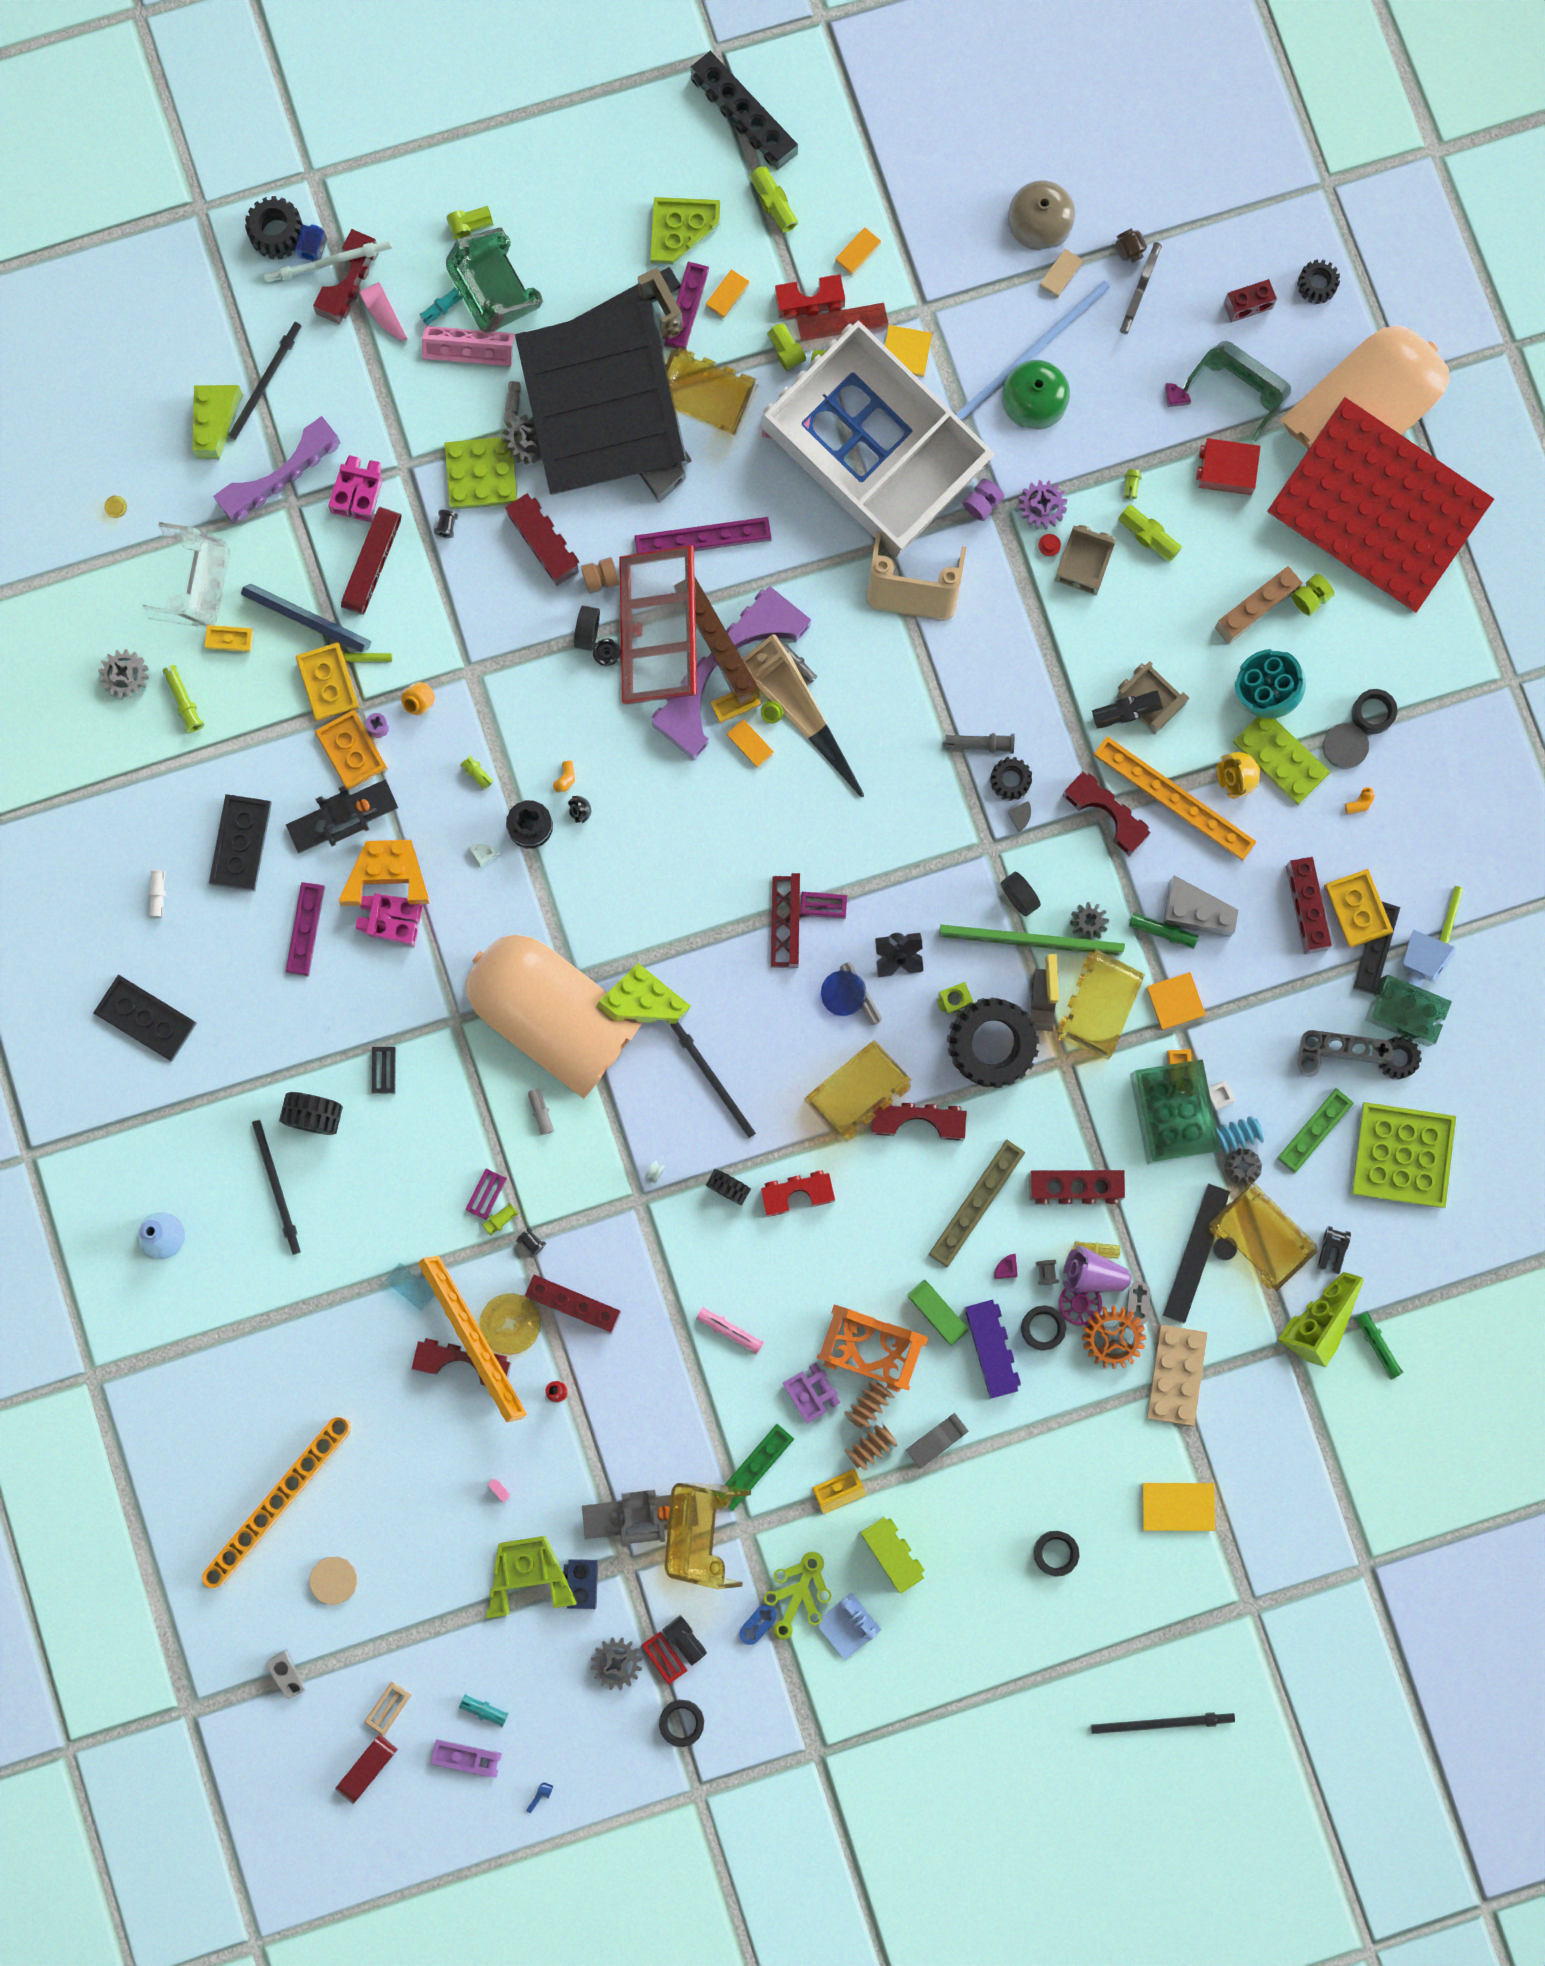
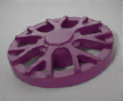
M1065 1288L1062 1290L1058 1300V1307L1067 1322L1076 1326L1088 1325L1089 1323L1087 1321L1084 1322L1081 1315L1084 1312H1087L1089 1317L1096 1320L1095 1316L1092 1317L1091 1313L1094 1314V1311L1089 1310L1090 1304L1098 1305L1097 1311L1101 1313L1102 1298L1099 1292H1094L1096 1297L1090 1301L1086 1296L1089 1292H1083V1294L1073 1293L1074 1297L1069 1299L1065 1296L1067 1290ZM1063 1303H1070L1071 1309L1064 1310ZM1072 1311L1078 1313L1076 1320L1069 1318Z

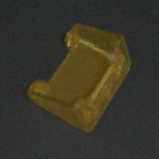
M1252 1180L1209 1222L1211 1226L1209 1230L1218 1239L1221 1237L1228 1239L1260 1271L1262 1276L1260 1281L1269 1290L1273 1288L1277 1292L1317 1253L1318 1247L1316 1243Z

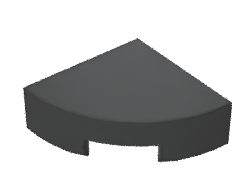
M1029 801L1008 811L1018 833L1026 827L1030 820L1031 806Z

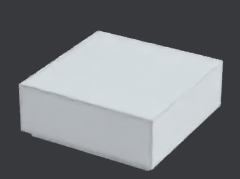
M1226 1080L1204 1090L1214 1112L1236 1101Z

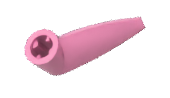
M380 282L359 291L367 309L380 326L401 341L408 340Z

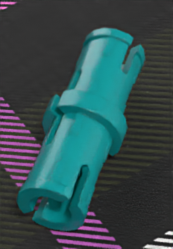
M454 287L442 298L435 299L434 304L420 313L419 316L421 319L423 318V322L428 326L440 315L447 314L448 309L462 300L463 297L459 295V291Z
M464 1694L459 1705V1709L477 1715L480 1720L486 1719L502 1728L509 1714L490 1706V1703L487 1701L483 1703L467 1696V1694Z

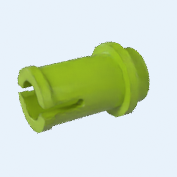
M1128 469L1127 473L1124 474L1126 482L1123 497L1126 499H1130V492L1132 499H1137L1139 480L1142 479L1139 470Z

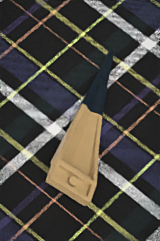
M771 635L742 658L757 686L771 701H776L782 706L783 713L821 752L859 796L864 797L857 779L790 653H787L776 635Z

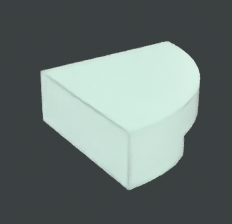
M486 844L468 846L469 851L480 867L500 855L494 847Z

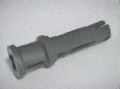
M995 733L989 734V736L946 734L945 749L989 750L991 753L1005 751L1014 754L1015 733H1011L1010 736L996 735Z

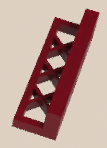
M791 873V876H772V968H798L800 873ZM777 882H791V890L784 897L777 891ZM777 895L781 898V900L778 903ZM782 902L790 908V913L784 919L776 913V908ZM776 917L781 921L777 926ZM789 918H790V926L786 923V921H787ZM782 925L790 931V936L783 942L776 936V930ZM776 940H777L778 943L780 944L777 948H776ZM789 940H790V948H788V947L785 945ZM782 947L789 953V962H775L776 953Z

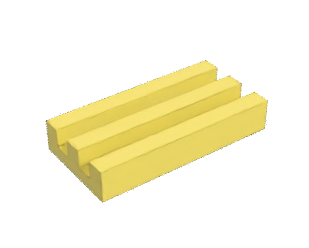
M1048 954L1045 958L1047 1001L1049 1004H1056L1059 1001L1057 954Z

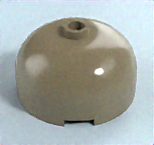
M1047 180L1033 181L1021 187L1012 198L1008 211V222L1012 235L1020 244L1033 250L1061 245L1069 237L1075 221V205L1070 194L1059 184Z

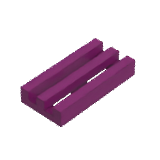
M802 891L800 915L846 919L848 895ZM806 898L840 900L842 904L808 902ZM805 907L840 909L842 913L805 910Z
M486 1168L465 1210L487 1221L507 1178ZM488 1175H490V1176H492V1177H491V1179H490V1181H489V1183H488V1185H487V1187H486V1189H485V1191H484V1193H483V1195H482V1197H481V1199H480V1201H479V1203H478L476 1209L474 1210V1209H472V1207H473V1205H474V1203H475V1201H476V1199H477V1197H478V1195H479V1193H480V1191H481V1189H482V1187H483V1185H484V1183H485V1181H486ZM496 1179H498L500 1182L483 1214L480 1211Z

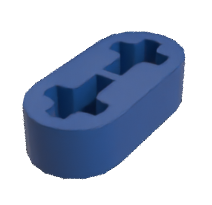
M764 1604L758 1607L743 1624L739 1633L743 1643L747 1645L757 1643L773 1625L777 1614L771 1605ZM762 1609L764 1611L770 1609L772 1611L770 1614L772 1619L770 1621L764 1620L760 1625L758 1623L762 1616L760 1611ZM756 1624L758 1626L754 1633L756 1638L754 1640L752 1638L746 1640L744 1638L746 1635L744 1630L746 1628L750 1630Z

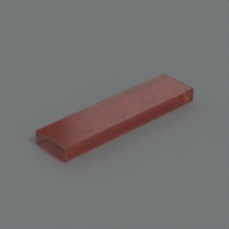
M883 302L797 318L800 341L841 335V332L848 324L854 325L858 320L868 330L888 326V318L885 304Z

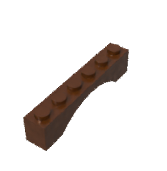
M695 577L696 628L707 644L732 695L741 708L760 698L759 687ZM686 580L675 585L676 593L686 592ZM682 602L681 605L687 614V602Z

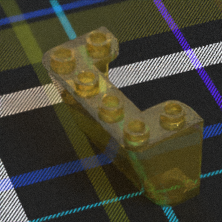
M679 347L678 351L671 350L666 366L676 410L710 423L723 431L737 435L759 387V384L756 383L757 378L743 373L738 376L735 374V369L725 365L723 369L714 366L716 361L703 357L702 360L694 357V352Z
M1095 949L1093 953L1089 952L1082 968L1086 971L1084 974H1080L1076 983L1079 990L1077 995H1071L1067 1007L1071 1008L1068 1016L1063 1015L1056 1031L1060 1033L1058 1036L1059 1040L1109 1060L1116 1048L1145 974Z
M873 1040L804 1098V1102L839 1143L843 1140L848 1142L857 1135V1128L862 1122L866 1125L876 1117L875 1111L880 1107L883 1110L894 1102L892 1097L898 1095L901 1098L910 1090L912 1079L878 1042Z

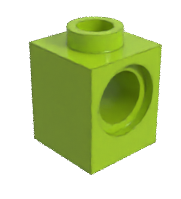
M966 982L940 991L938 994L939 998L936 999L940 1011H945L947 1016L965 1009V1006L970 1002L974 1003ZM950 994H956L960 998V1003L958 1005H951L947 997Z

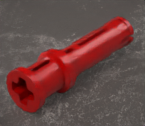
M552 1381L546 1386V1396L552 1402H562L568 1396L567 1386L560 1381ZM553 1387L558 1388V1392L553 1395Z

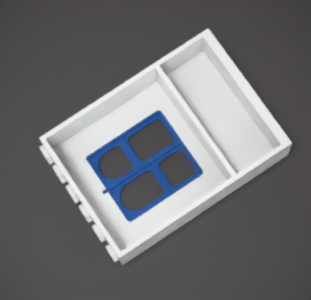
M858 320L854 325L850 323L845 327L838 341L834 339L829 343L823 356L819 354L813 359L807 372L803 370L797 375L791 388L787 386L782 390L775 404L770 402L766 406L761 416L762 422L760 427L875 539L876 533H881L880 544L896 559L983 471L995 453ZM846 386H856L870 398V403L855 417H851L846 413L838 401L840 391ZM878 408L882 409L904 431V435L889 450L883 449L862 428V423ZM820 412H832L853 432L852 437L837 451L830 448L813 429V419ZM810 418L809 428H807L804 423ZM859 442L865 443L879 458L878 462L863 476L858 475L844 461V457Z

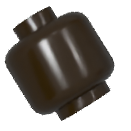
M1130 228L1116 236L1117 240L1114 246L1122 261L1130 260L1131 263H1134L1144 257L1142 253L1147 250V244L1139 230L1133 231Z

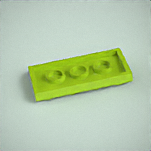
M1257 717L1232 742L1243 753L1250 755L1259 765L1260 770L1297 805L1331 773L1276 719Z

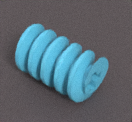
M1248 1116L1246 1122L1244 1119H1239L1238 1125L1234 1121L1230 1122L1229 1128L1227 1125L1222 1124L1220 1131L1217 1127L1211 1129L1212 1140L1218 1155L1220 1154V1149H1223L1228 1154L1229 1146L1234 1151H1237L1238 1143L1243 1148H1246V1141L1248 1140L1254 1146L1255 1138L1264 1143L1261 1125L1258 1119H1254L1252 1116Z

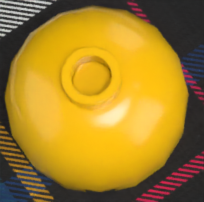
M1243 752L1222 755L1220 757L1222 761L1217 763L1216 768L1220 787L1224 788L1225 786L1229 792L1226 795L1236 799L1252 793L1258 786L1260 778V767L1250 755Z

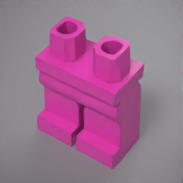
M349 455L345 465H340V472L338 473L328 504L331 514L351 518L352 515L353 519L372 523L383 482L381 463L369 460L366 470L359 468L361 464L360 458Z
M374 893V896H362L360 908L371 912L369 919L357 918L355 928L358 931L366 933L370 938L415 947L419 928L417 924H420L423 904H409L408 898Z

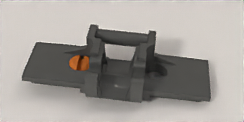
M655 1489L621 1493V1500L614 1502L581 1505L585 1539L621 1535L622 1547H627V1544L657 1540L665 1542L664 1530L698 1525L695 1492L659 1496L656 1495ZM620 1512L623 1515V1520L620 1524L616 1525L610 1522L609 1519L612 1513ZM645 1522L657 1524L658 1531L626 1535V1528L632 1527V1524Z

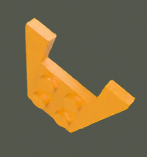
M412 840L366 841L339 898L340 906H361L364 884L409 883V904H430Z

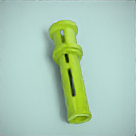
M176 665L169 666L172 675L168 668L165 667L162 672L178 705L177 714L182 717L185 723V732L193 733L202 729L205 726L204 721L200 720L197 714V705L190 701Z

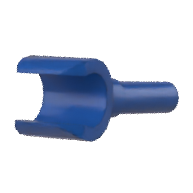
M546 1782L541 1783L535 1798L526 1811L531 1813L541 1797L549 1799L553 1785Z

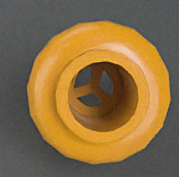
M422 682L413 683L401 695L403 708L415 716L425 713L435 702L433 690Z

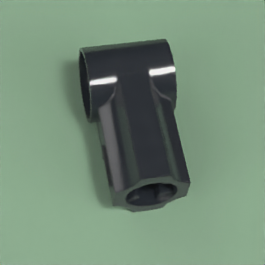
M681 1615L662 1629V1632L671 1644L679 1649L691 1666L707 1654L706 1649L694 1636L692 1628Z

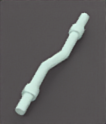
M390 240L377 244L368 243L364 244L361 248L338 253L317 261L294 267L289 265L280 267L278 271L264 274V279L266 283L279 279L285 281L292 279L295 275L319 270L343 261L363 256L367 258L376 256V253L393 249Z

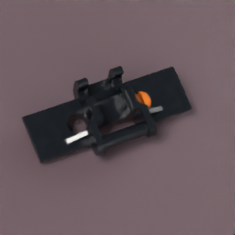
M384 779L354 794H350L344 785L338 788L340 793L328 799H324L323 796L315 798L321 809L285 824L297 853H302L326 841H329L331 847H333L340 840L362 830H365V832L370 830L368 822L398 809L399 807L387 780ZM357 817L359 818L360 822L334 834L332 833L333 828ZM319 820H325L324 831L318 832L315 828Z

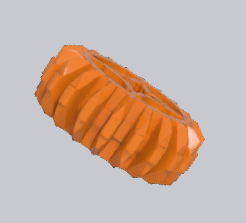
M1112 1305V1312H1107V1308L1102 1307V1315L1098 1311L1094 1312L1096 1320L1088 1317L1087 1322L1091 1326H1083V1330L1087 1334L1082 1335V1340L1088 1341L1083 1344L1084 1349H1091L1087 1353L1088 1357L1096 1355L1094 1363L1098 1364L1103 1360V1368H1107L1108 1363H1112V1369L1115 1370L1117 1368L1116 1363H1121V1367L1125 1368V1360L1133 1364L1134 1359L1132 1355L1136 1357L1141 1356L1137 1349L1145 1348V1344L1140 1341L1146 1340V1335L1141 1333L1145 1330L1144 1325H1138L1141 1321L1140 1318L1132 1319L1133 1311H1129L1125 1315V1307L1122 1306L1120 1311L1116 1312V1306ZM1111 1320L1121 1321L1113 1327H1109L1105 1324L1102 1325L1103 1323ZM1127 1325L1134 1334L1131 1344L1123 1337ZM1097 1330L1105 1338L1101 1349H1099L1094 1341ZM1117 1333L1119 1340L1113 1339L1110 1341L1109 1335L1114 1336ZM1114 1348H1120L1124 1351L1119 1354H1109Z

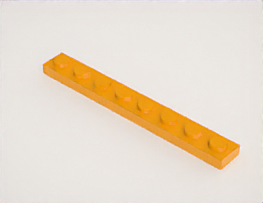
M1106 736L1093 754L1095 758L1241 861L1246 858L1256 844V840L1110 737Z
M439 1256L423 1258L418 1262L423 1275L429 1282L434 1295L444 1309L445 1315L449 1318L455 1329L456 1335L460 1338L479 1376L485 1383L490 1396L500 1410L501 1416L506 1423L522 1420L527 1413Z

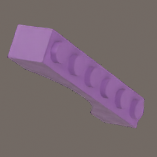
M320 416L304 428L296 451L282 467L272 474L255 481L230 483L213 497L232 523L242 521L248 516L249 511L255 507H261L272 494L280 493L284 489V485L291 480L295 481L300 478L303 471L309 467L316 466L327 453L332 454L341 444L340 439L323 416Z

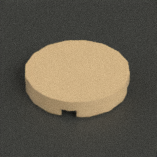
M339 1556L327 1557L319 1561L312 1569L310 1575V1588L314 1596L321 1602L329 1605L340 1604L348 1600L355 1593L358 1585V1574L354 1566L347 1559Z

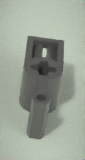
M1035 968L1031 997V1021L1035 1023L1038 1031L1053 1032L1056 1004H1049L1047 1001L1046 969Z
M953 1413L905 1450L918 1468L921 1469L969 1431L956 1413Z

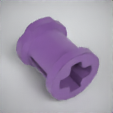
M373 713L368 716L366 726L371 735L375 738L386 736L389 732L386 718L380 713ZM379 722H381L382 727L378 726L376 729H374L373 725H377Z

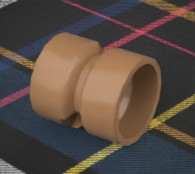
M612 557L599 560L598 565L594 563L581 565L589 594L598 592L603 585L606 588L620 585Z

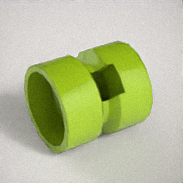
M1317 573L1305 582L1306 586H1300L1291 594L1294 604L1307 616H1311L1321 607L1320 604L1327 603L1335 596L1331 584L1322 575Z

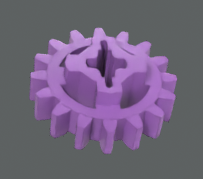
M1041 480L1038 481L1037 486L1031 482L1029 490L1024 488L1022 492L1024 496L1019 498V502L1022 504L1019 505L1018 511H1024L1021 518L1029 519L1028 526L1035 523V529L1043 525L1044 529L1047 530L1049 524L1056 527V519L1062 521L1064 517L1062 514H1066L1067 511L1064 505H1067L1068 500L1062 499L1065 494L1064 490L1058 492L1059 485L1056 484L1054 487H1051L1049 480L1046 485H1043ZM1033 494H1037L1035 499L1028 501ZM1041 499L1043 504L1046 506L1045 512L1042 504H1039ZM1055 509H1057L1055 514L1049 516L1051 511H1055Z

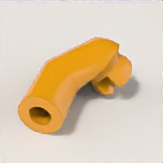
M571 760L562 762L563 775L553 782V789L558 793L566 792L575 783L574 766Z
M1365 787L1362 789L1356 802L1345 803L1346 814L1367 811L1374 801V790L1370 787Z

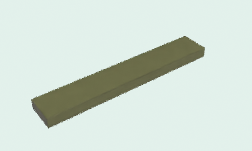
M1008 1139L1005 1140L929 1252V1256L948 1268L1026 1153L1024 1150Z

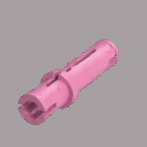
M704 1306L702 1307L696 1320L714 1329L713 1332L716 1334L718 1332L757 1355L764 1341L725 1320V1316L722 1315L720 1317Z

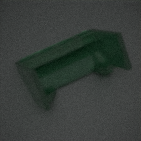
M1221 341L1210 349L1188 377L1183 390L1188 392L1206 367L1213 371H1220L1226 368L1261 393V405L1270 411L1252 438L1256 442L1288 400L1291 394V386L1286 380L1232 342Z

